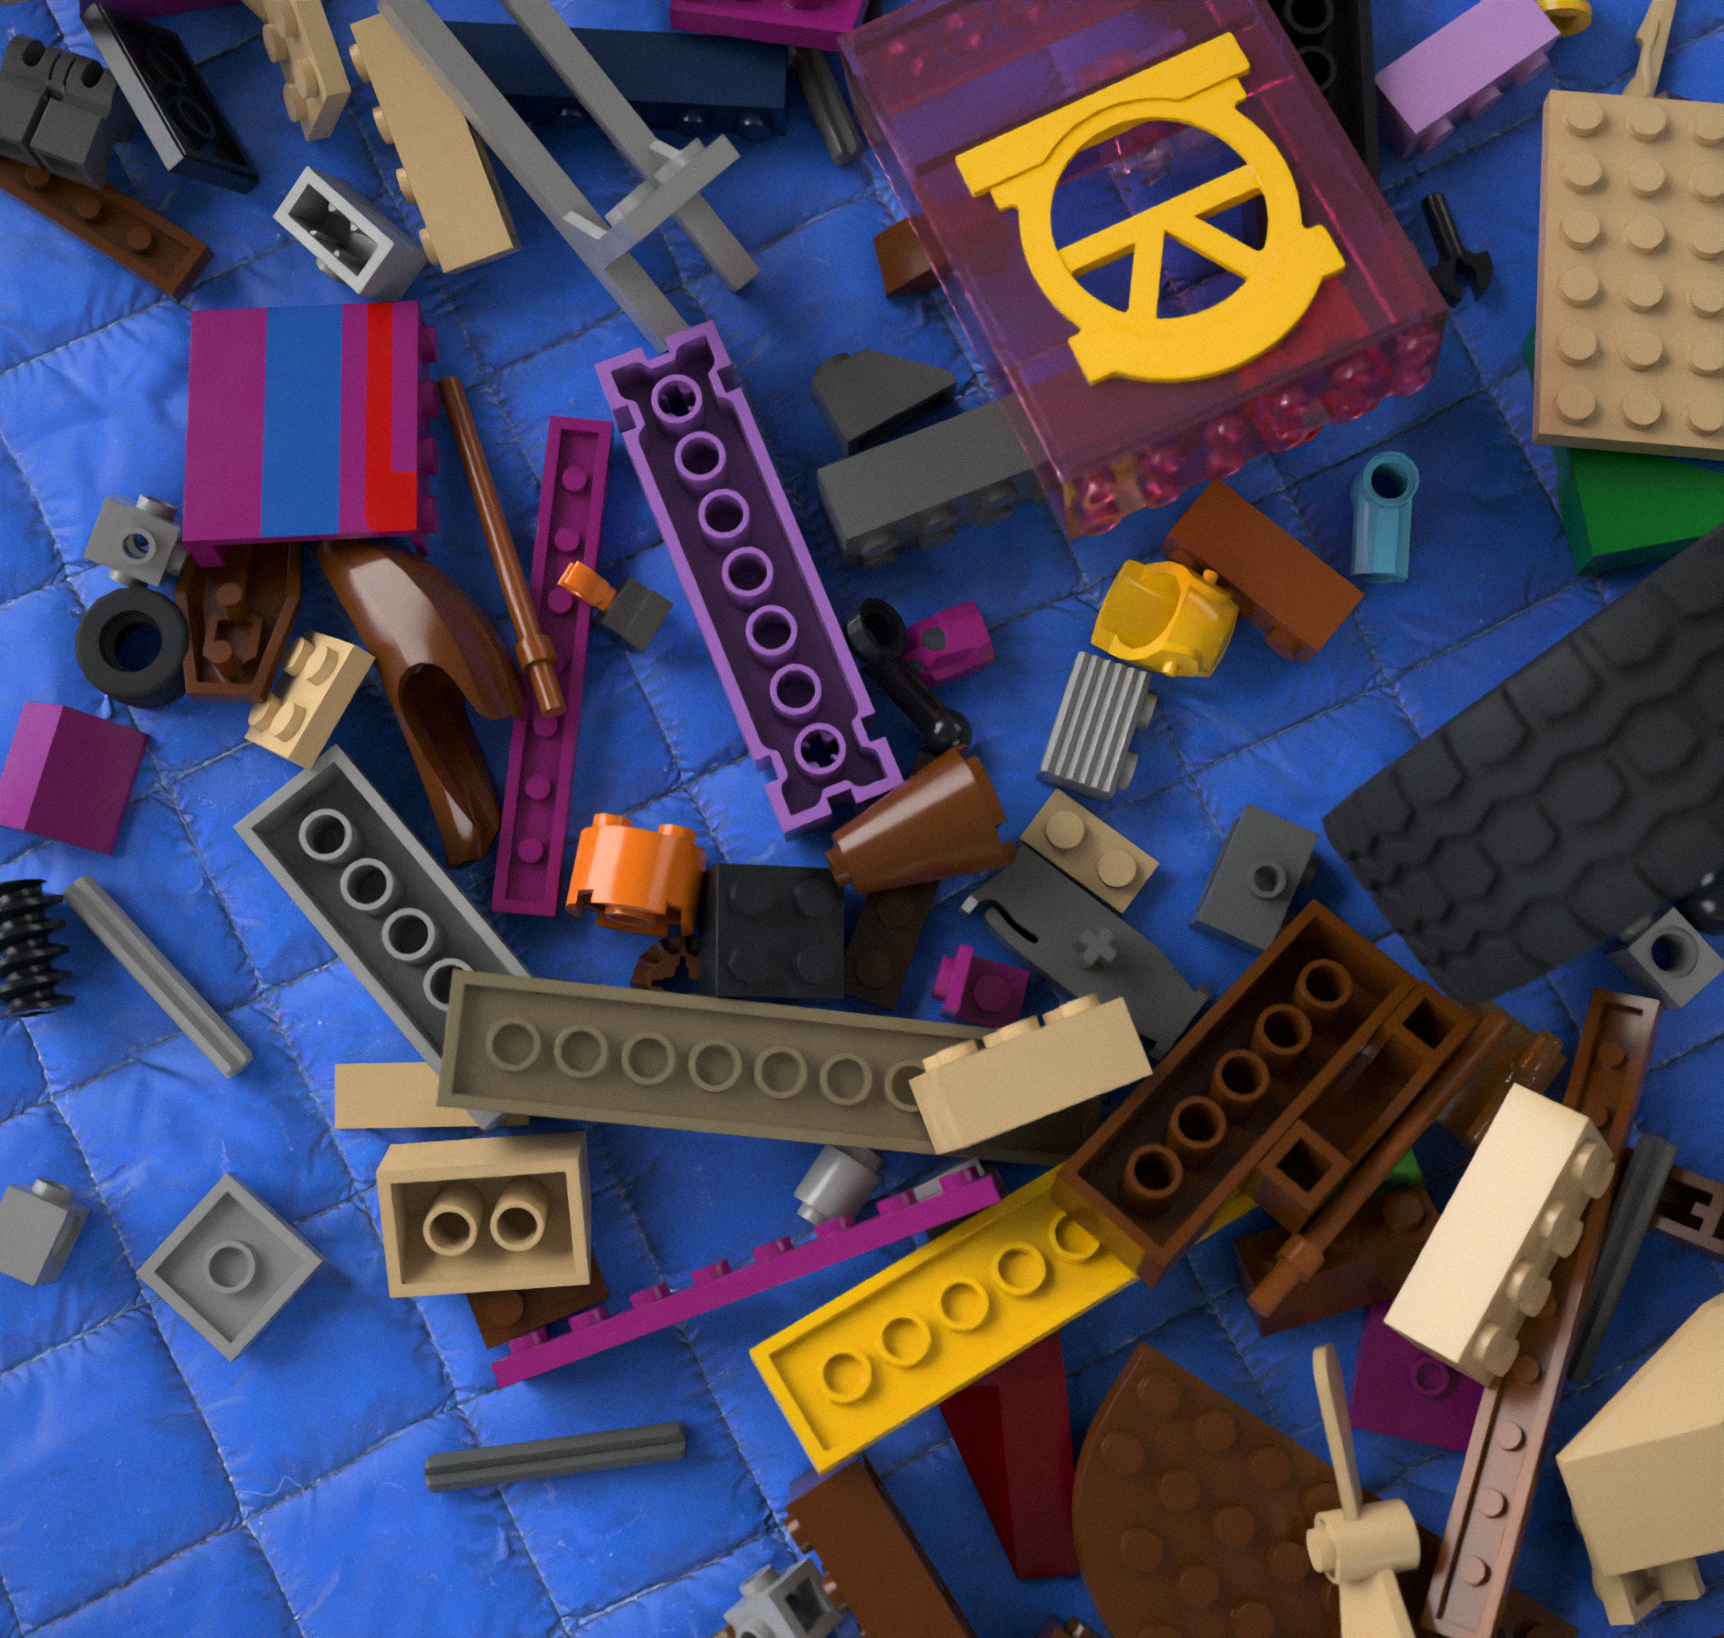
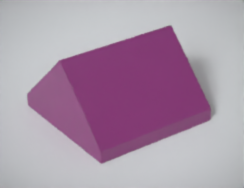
M25 702L0 778V826L112 856L150 735L63 705Z

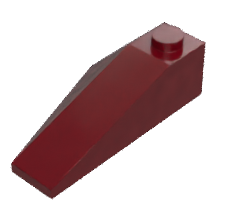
M1060 1329L938 1404L1018 1580L1081 1573L1076 1557L1072 1530V1496L1075 1474Z

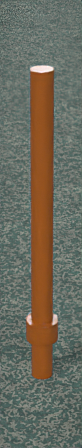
M448 376L438 381L437 388L516 632L518 643L515 645L514 651L522 674L530 676L542 717H557L565 713L567 707L554 670L559 661L550 636L543 635L461 379L458 376Z
M1495 1011L1488 1013L1301 1235L1292 1234L1275 1254V1258L1278 1261L1277 1264L1247 1298L1248 1304L1257 1313L1268 1318L1299 1280L1308 1282L1325 1262L1322 1254L1509 1032L1511 1024L1503 1015Z

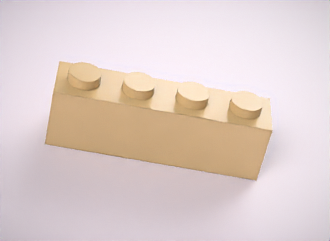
M381 13L349 24L356 41L355 44L349 46L353 65L362 82L367 83L371 81L380 104L372 108L374 120L384 142L387 145L394 143L403 165V167L396 169L397 180L410 206L418 204L426 228L419 230V236L430 263L433 266L440 264L443 273L456 275L523 250L481 135Z

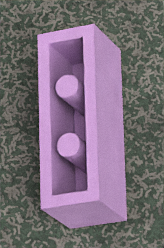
M1535 0L1480 1L1375 74L1377 130L1379 135L1400 161L1419 148L1424 153L1432 151L1455 130L1454 123L1467 114L1472 120L1481 117L1501 99L1503 94L1500 91L1514 81L1522 87L1535 79L1549 65L1550 60L1546 55L1561 34Z

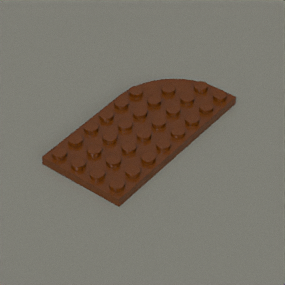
M1140 1340L1103 1399L1090 1424L1081 1448L1074 1479L1072 1530L1076 1557L1089 1597L1105 1627L1114 1638H1342L1339 1584H1333L1325 1572H1317L1309 1557L1306 1541L1307 1531L1314 1528L1317 1513L1342 1508L1334 1467ZM1361 1486L1363 1504L1384 1501ZM1415 1522L1420 1544L1419 1565L1414 1570L1394 1573L1415 1638H1449L1419 1626L1443 1539ZM1510 1586L1499 1630L1503 1627L1514 1638H1575L1580 1631L1579 1629L1514 1586Z

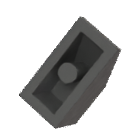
M866 348L850 357L847 353H840L829 358L817 368V375L810 378L811 399L846 458L870 449L954 402L957 385L955 377L949 370Z

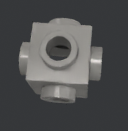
M115 493L105 498L83 557L111 568L109 578L128 587L147 588L148 584L159 587L168 580L170 574L180 577L190 552L182 542L183 520L175 517L177 507L146 494H140L138 501ZM138 534L147 539L149 550H145L139 545L137 540Z
M809 1557L778 1572L772 1564L755 1572L738 1587L743 1597L723 1614V1617L736 1638H824L847 1614L841 1616L836 1610L820 1581V1578L823 1576Z

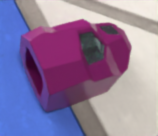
M973 600L939 611L930 618L912 624L907 628V648L900 654L928 687H942L967 678L993 666L995 662L990 636L981 613Z

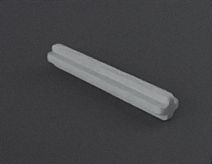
M84 875L64 890L63 898L66 904L224 1077L230 1079L236 1076L251 1063L253 1055L250 1048L92 876Z

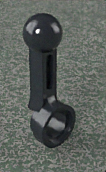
M868 598L852 609L848 614L843 632L850 651L859 660L867 663L860 670L874 679L922 732V739L926 749L932 755L939 757L950 748L966 743L970 746L972 728L968 719L960 712L948 709L900 656L907 648L908 632L898 612L887 602L878 598ZM868 630L873 634V636L875 637L876 641L872 638V636L870 635V633L868 632Z

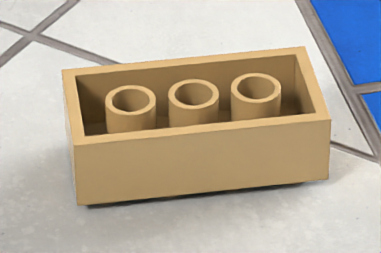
M1514 1083L1383 1322L1416 1348L1487 1388L1490 1386L1495 1375L1503 1377L1517 1356L1520 1343L1515 1337L1527 1315L1530 1317L1538 1315L1549 1297L1552 1283L1547 1278L1559 1256L1567 1258L1573 1252L1581 1237L1583 1222L1579 1219L1591 1197L1599 1199L1612 1180L1615 1164L1611 1162L1614 1154L1591 1119Z

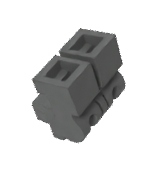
M25 34L16 35L9 42L5 50L0 70V155L42 169L45 165L50 173L103 191L111 171L107 160L114 142L122 143L129 138L137 119L135 112L111 70L102 67L99 61L58 46L48 48L44 46L41 40Z

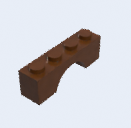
M1422 980L1382 1024L1368 1045L1334 1086L1304 1117L1299 1118L1257 1164L1242 1191L1292 1234H1298L1454 1055L1477 1022L1425 980Z

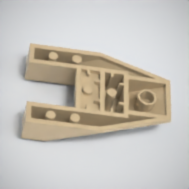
M1724 1292L1703 1303L1556 1456L1594 1568L1604 1578L1724 1551Z

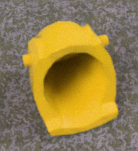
M1129 559L1123 563L1104 598L1090 642L1121 661L1145 670L1164 673L1170 677L1209 678L1220 663L1229 645L1239 607L1231 600L1232 594L1216 585L1219 576L1212 570H1204L1203 575L1200 576L1186 566L1172 561L1154 562L1145 565Z

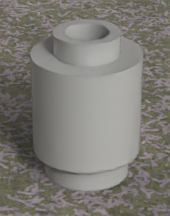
M825 1145L793 1193L795 1197L803 1201L797 1214L813 1225L849 1212L852 1213L855 1220L881 1179L876 1173L884 1163V1160L866 1148Z

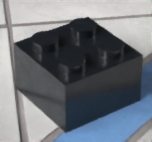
M717 863L704 871L698 907L697 996L787 1005H824L844 999V886L841 888L838 886L830 868Z

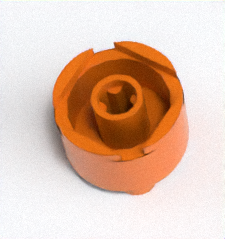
M608 813L595 814L592 827H587L580 832L565 906L566 911L580 919L582 907L598 912L596 925L632 934L667 937L669 925H681V936L693 934L708 858L707 853L695 845L697 833L692 829L671 824L660 825L658 832L633 828V822L623 816Z

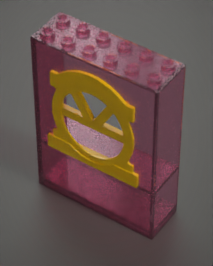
M917 0L836 37L854 113L1069 541L1084 534L1087 536L1104 534L1116 527L1122 518L1146 506L1152 509L1166 506L1180 497L1184 489L1208 478L1212 481H1218L1230 477L1238 472L1245 465L1246 461L1270 450L1274 453L1287 451L1301 443L1308 433L1332 422L1335 425L1349 423L1364 414L1371 404L1394 394L1397 397L1411 395L1422 389L1435 376L1450 308L1267 0ZM1192 126L1221 139L1233 148L1247 163V165L1063 249L1056 250L1051 231V207L1056 188ZM1264 194L1268 211V234L1265 247L1260 251H1256L1205 223L1203 220ZM1166 237L1174 239L1246 280L1234 294L1208 310L1180 318L1158 319L1156 316L1163 241ZM1134 252L1129 308L1124 313L1098 301L1075 281L1076 278Z

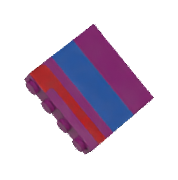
M418 300L191 312L182 542L201 568L226 566L227 545L410 536L418 555L429 557V533H437L439 529L437 499L435 495H429V476L438 475L437 441L435 437H429V419L439 417V394L436 381L430 380V363L439 362L440 348L437 328L435 325H427Z

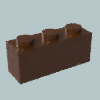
M1420 1182L1368 1198L1322 1253L1325 1262L1308 1282L1299 1280L1268 1318L1257 1313L1248 1304L1247 1298L1277 1264L1278 1261L1275 1258V1254L1292 1233L1283 1225L1234 1239L1238 1286L1261 1338L1396 1297L1440 1219L1423 1184ZM1318 1214L1312 1216L1298 1232L1299 1235L1305 1231Z

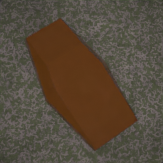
M304 541L227 545L226 566L201 568L191 553H189L174 590L175 604L181 609L189 626V649L182 663L186 693L192 701L265 703L303 602Z

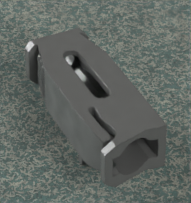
M1023 843L1016 851V862L1007 865L1006 868L971 893L958 910V913L967 919L974 909L981 906L991 907L981 918V921L994 940L1017 961L1070 1002L1097 992L1101 1004L1123 996L1140 1042L1148 1045L1144 1052L1151 1063L1159 1062L1166 1055L1212 992L1202 983L1191 989L1186 979L1178 973V969L1174 968L1170 963V959L1166 958L1157 946Z

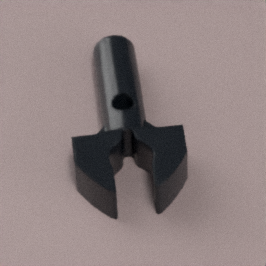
M1441 192L1428 194L1422 199L1421 207L1440 257L1438 264L1430 267L1427 271L1440 301L1451 308H1455L1462 299L1458 285L1453 279V272L1456 268L1458 273L1466 276L1470 281V289L1475 302H1477L1486 291L1494 269L1488 250L1474 254L1463 248L1445 195Z

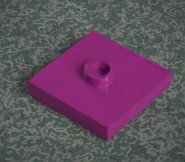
M1390 1298L1367 1305L1347 1405L1351 1427L1467 1453L1485 1386L1416 1348L1383 1321L1395 1299Z

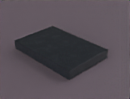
M96 2L91 4L80 15L81 20L168 172L247 195L261 183L258 173L177 33Z

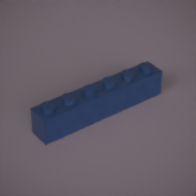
M443 21L526 125L528 123L554 124L568 131H582L589 126H598L519 25ZM569 27L649 129L676 130L679 134L687 137H704L711 132L736 133L741 138L754 141L768 139L771 135L786 136L790 69L788 45L722 35Z

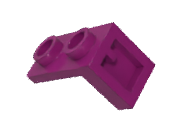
M960 944L953 958L943 956L942 961L939 963L931 998L943 1001L939 1016L998 1029L1018 1022L1030 970L972 956L974 947Z

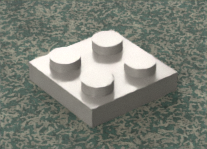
M230 1172L220 1179L136 1271V1274L225 1358L233 1362L245 1353L328 1259L234 1172Z

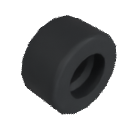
M143 587L118 588L98 598L83 614L75 634L76 659L85 678L101 692L120 703L139 709L163 707L183 697L186 693L182 661L189 649V626L181 609L168 597ZM148 625L154 627L162 636V647L158 657L150 666L140 671L134 672L126 669L121 664L119 656L123 640L131 631L141 626Z

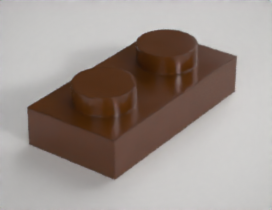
M592 1243L590 1284L465 1293L487 1350L612 1296Z

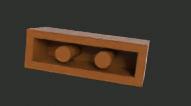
M1216 476L1170 530L1159 549L1167 555L1166 561L1184 565L1200 576L1207 569L1216 572L1219 576L1216 585L1232 594L1231 600L1239 607L1237 621L1244 622L1246 619L1266 634L1264 641L1275 653L1289 661H1294L1297 658L1304 665L1320 651L1365 595Z

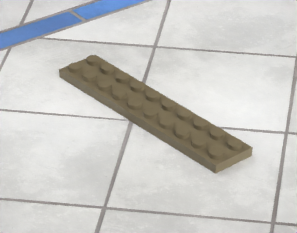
M453 969L436 1106L937 1155L908 1080L926 1072L922 1062L923 1059L936 1055L935 1053L974 1039L978 1051L986 1049L982 1037L998 1031V1028ZM1101 1094L978 1143L937 1156L973 1159L977 1156L978 1160L1056 1167L1070 1159L1099 1128Z

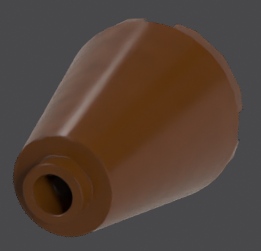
M966 743L947 750L831 834L834 847L824 852L830 870L840 888L850 884L854 892L859 895L1002 869L1016 862L1014 841L1011 840L1001 844L996 828L1000 827V824L1007 822L1002 805L978 757L974 755L967 758L969 746Z

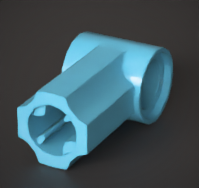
M1388 451L1381 452L1372 457L1351 483L1349 493L1354 513L1349 578L1359 580L1362 583L1386 584L1404 582L1408 578L1412 497L1417 492L1420 480L1418 469L1414 462L1402 453ZM1381 474L1390 478L1396 486V498L1387 499L1378 495L1372 487L1371 476Z

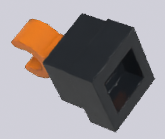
M579 561L576 564L570 562L557 583L572 595L599 608L600 611L591 624L608 634L610 641L628 653L645 651L674 605L654 590H649L631 577L619 579L615 587L612 588L595 571Z

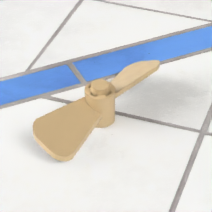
M1333 1343L1318 1345L1313 1351L1314 1377L1342 1508L1316 1514L1314 1528L1308 1529L1306 1535L1309 1557L1317 1572H1325L1333 1584H1339L1342 1638H1415L1394 1573L1414 1570L1419 1565L1420 1544L1416 1525L1410 1510L1400 1498L1363 1504L1339 1357Z

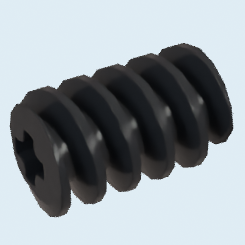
M23 879L0 882V957H2L0 958V982H5V984L0 985V1007L8 1008V1010L0 1013V1020L50 1014L76 1003L75 996L55 993L54 986L73 976L72 971L54 968L51 964L52 960L70 951L69 945L53 943L48 940V935L67 926L66 920L46 917L45 915L46 909L63 902V895L42 890V885L47 883L46 880Z

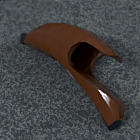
M375 538L307 541L306 545L316 554L325 576L356 627L369 654L376 657L373 663L406 738L440 830L447 868L454 870L468 868L484 859L499 831L502 817L494 784L468 718L464 699L466 697L478 713L490 722L506 718L526 720L523 685L510 652L497 629L478 603L447 573L409 548Z

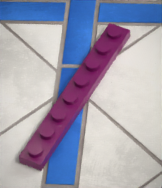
M550 416L529 592L543 635L550 636L559 661L554 670L567 711L553 718L542 717L530 676L522 674L520 669L519 675L525 694L526 720L521 721L516 718L513 720L491 911L494 913L558 919L594 606L572 595L557 583L570 562L576 564L579 561L598 574L615 432L613 422Z
M976 1165L959 1170L938 1179L942 1189L938 1193L917 1200L914 1189L898 1193L876 1202L879 1215L855 1223L851 1212L837 1216L813 1226L817 1238L793 1247L788 1235L752 1249L755 1261L732 1270L727 1258L690 1272L694 1284L670 1293L668 1284L665 1281L629 1295L632 1308L609 1315L606 1304L568 1318L572 1329L568 1332L549 1338L546 1328L543 1327L509 1340L507 1342L511 1353L491 1363L499 1389L999 1203L1005 1197L997 1173L994 1171L980 1176Z

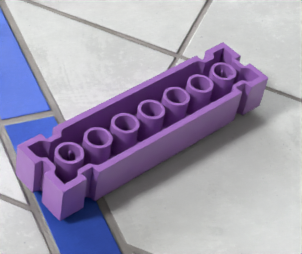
M712 319L665 337L669 353L647 361L642 347L597 363L594 366L602 391L619 433L623 435L630 460L756 771L760 773L773 768L777 780L765 784V790L784 840L787 843L833 824L832 807L850 800L855 813L859 814L902 784L904 780L886 737L870 742L865 730L874 727L876 712L741 387L735 389L732 365ZM682 405L683 410L688 413L687 415L676 417L674 413H671L672 408ZM817 743L821 744L824 751L835 749L838 755H831V765L820 768L816 761L807 763L803 757L810 758V746Z

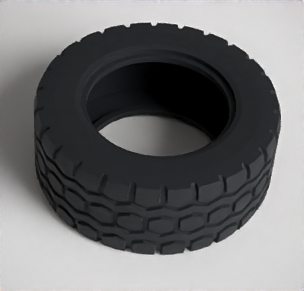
M1724 522L1374 775L1321 819L1331 846L1345 863L1352 862L1348 869L1367 892H1374L1370 898L1398 935H1402L1410 951L1422 966L1424 965L1440 990L1461 1005L1469 1007L1489 1002L1503 996L1507 992H1512L1537 980L1553 969H1557L1595 948L1613 935L1615 936L1724 867Z

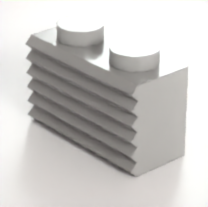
M1079 651L1073 662L1036 779L1105 802L1112 798L1116 788L1127 791L1139 756L1138 754L1128 752L1135 728L1142 731L1147 730L1157 701V695L1147 692L1152 675L1148 672L1139 671L1136 668L1127 667L1124 664L1115 663L1111 660Z

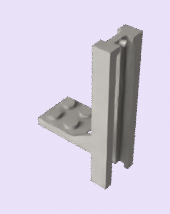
M378 0L376 8L658 354L668 351L665 337L690 327L628 250L640 242L669 216L673 218L731 292L738 291L761 271L699 193L704 186L740 157L729 140L722 134L706 148L697 137L681 151L658 140L548 0L499 1L643 181L640 186L604 216L611 224V229L426 0Z

